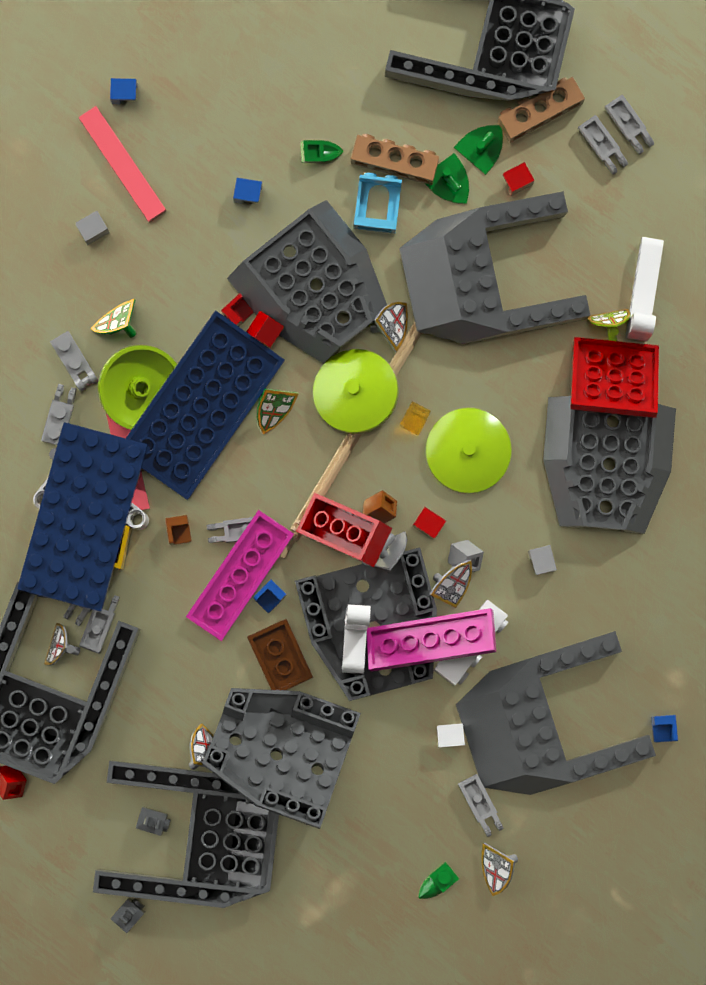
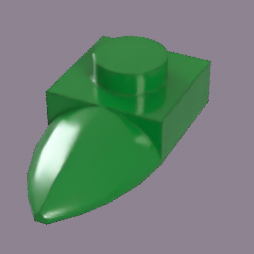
M303 140L300 142L302 163H322L335 159L343 153L341 147L330 141Z
M444 862L424 880L418 897L419 899L435 897L445 892L459 878L449 865Z

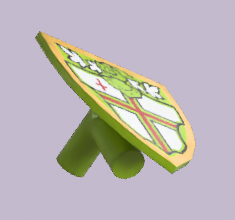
M628 309L592 315L587 320L591 324L607 327L608 339L617 341V334L619 333L617 326L628 321L631 315Z

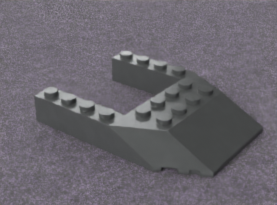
M490 0L473 70L390 50L385 77L468 97L506 101L555 91L575 8L563 0Z
M564 191L484 206L437 219L400 247L399 250L417 332L465 344L582 321L590 317L586 295L503 311L486 232L564 217L568 213Z
M17 582L0 624V763L55 784L91 752L109 712L141 629L118 621L88 700L84 701L9 672L39 596L18 590L19 582Z
M616 631L492 670L456 704L473 761L484 788L532 795L656 756L650 736L644 735L566 760L540 681L541 677L622 652Z
M109 761L107 783L193 793L183 879L97 869L95 870L93 893L225 908L270 891L279 814L257 807L211 772Z

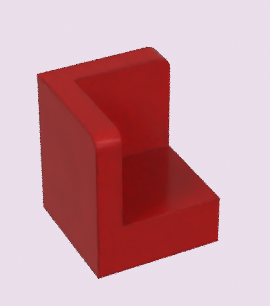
M525 162L503 173V177L510 189V196L532 186L535 181Z
M240 293L221 310L222 314L237 326L244 323L254 313Z
M259 311L246 332L271 348L284 326L262 311Z
M424 507L414 522L413 527L425 532L432 538H436L446 520Z
M6 765L0 766L1 798L6 800L22 797L27 782L22 772Z

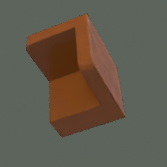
M382 490L364 501L363 514L377 519L384 524L396 518L397 500Z
M187 515L165 518L170 545L192 541Z

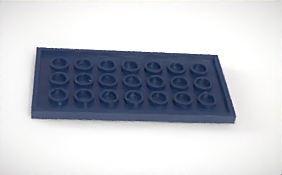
M215 310L126 436V439L148 444L142 469L188 500L285 359Z
M66 422L63 423L17 587L18 590L102 612L148 444Z

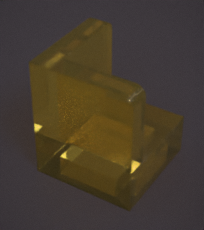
M412 401L400 423V427L415 435H419L431 411Z

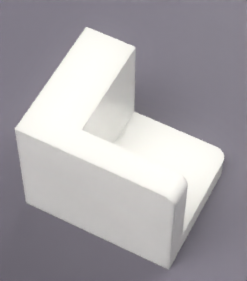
M463 723L437 726L438 747L465 745Z

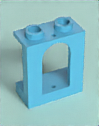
M375 173L360 175L354 229L396 234L402 180L393 175H386L385 178L377 177ZM376 185L384 186L389 192L387 220L366 218L368 194L370 189Z

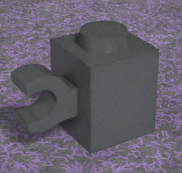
M142 807L136 829L161 836L163 831H168L171 820L167 819V813Z
M129 897L111 917V920L124 932L128 933L145 913L143 910L145 906L138 899L134 898L132 900Z

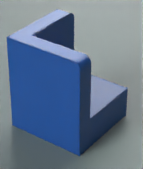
M111 78V103L120 105L121 100L135 101L136 88H138L137 80Z
M237 178L233 197L234 203L243 204V201L258 203L262 190V181Z
M270 580L253 599L267 613H270L287 595Z
M676 715L651 717L654 742L678 741Z

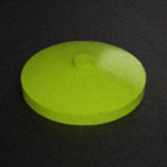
M147 345L129 346L111 356L104 365L98 381V395L106 414L118 425L131 430L177 365L173 358L164 351Z
M350 349L332 356L320 368L313 386V399L320 416L332 428L348 434H362L380 427L393 413L399 395L397 378L391 366L378 354L364 349Z
M475 408L457 409L441 417L431 429L426 443L427 464L433 476L446 488L465 494L482 492L495 485L505 474L511 459L510 438L502 423L490 413Z

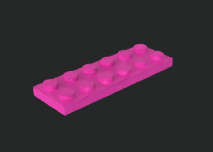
M258 510L186 618L222 641L294 533Z
M491 608L370 627L367 629L369 670L373 672L495 653L494 612Z

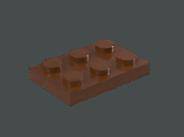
M287 619L247 636L271 690L286 691L313 678Z

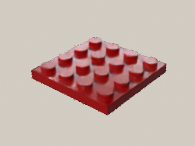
M574 337L570 409L657 418L659 345Z

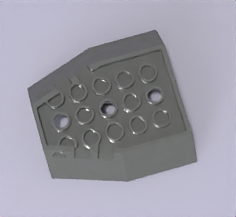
M327 200L308 209L243 260L227 278L256 315L259 311H262L284 326L279 334L280 337L323 364L336 355L342 346L371 323L375 324V318L387 306L367 249ZM291 246L295 248L296 254L293 257H286L284 255L286 247ZM318 279L323 283L320 290H313L310 284L313 280ZM342 312L347 313L350 317L349 321L345 324L337 320L338 314Z
M571 396L548 397L543 462L559 526L623 530V532L645 534L671 473L676 408L658 404L657 418L573 410L570 409ZM609 416L617 417L619 421L617 427H610L607 424ZM610 458L614 460L615 468L613 470L605 469L603 465L605 459ZM601 502H610L612 509L609 513L601 511Z
M420 547L404 551L391 570L360 564L295 581L311 644L349 701L433 679L434 662L392 668L391 673L387 676L380 674L379 671L371 672L368 667L367 632L364 674L342 673L345 613L348 604L370 606V622L375 621L380 626L437 617V608L434 597L430 595L432 590ZM360 580L368 582L369 589L366 592L357 590L356 585Z
M231 688L221 719L202 765L257 807L320 829L361 713L301 691ZM231 737H238L241 740V744L233 745L229 739ZM277 751L281 753L282 759L274 760L270 754ZM319 766L322 768L323 773L316 775L312 772L311 768Z

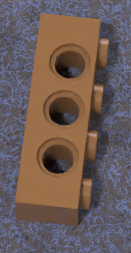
M565 77L557 81L555 91L537 94L532 99L527 97L518 103L519 106L514 109L509 107L500 112L501 116L498 117L497 122L508 142L511 143L582 105L585 97L574 78L566 79ZM559 94L564 98V101L556 102L553 96ZM541 104L546 110L544 112H537L534 106ZM523 114L526 116L527 121L519 122L516 116Z
M363 134L362 136L357 135L351 156V164L433 185L439 156H436V153L430 150L421 152L415 150L416 148L411 145L405 144L402 147L395 145L394 141L388 139L379 141L372 135ZM374 148L379 149L381 154L373 157L369 154L370 150ZM398 154L401 156V160L399 162H392L390 156ZM414 159H418L421 161L422 165L418 168H414L411 166L410 162Z

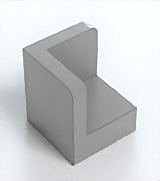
M98 211L76 222V226L87 245L109 233Z
M469 540L451 544L448 563L456 566L471 560L472 572L479 571L484 552Z
M550 545L528 551L536 575L557 570Z

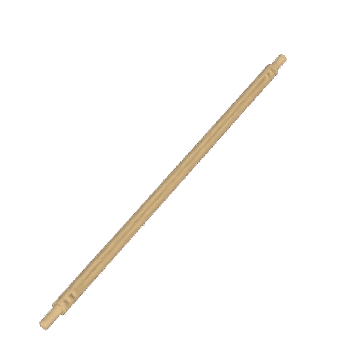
M415 322L389 363L396 376L422 334L417 332ZM347 433L290 528L294 535L280 554L281 558H286L295 541L298 542L302 534L296 532L313 494L316 493L323 497L326 495L362 434Z

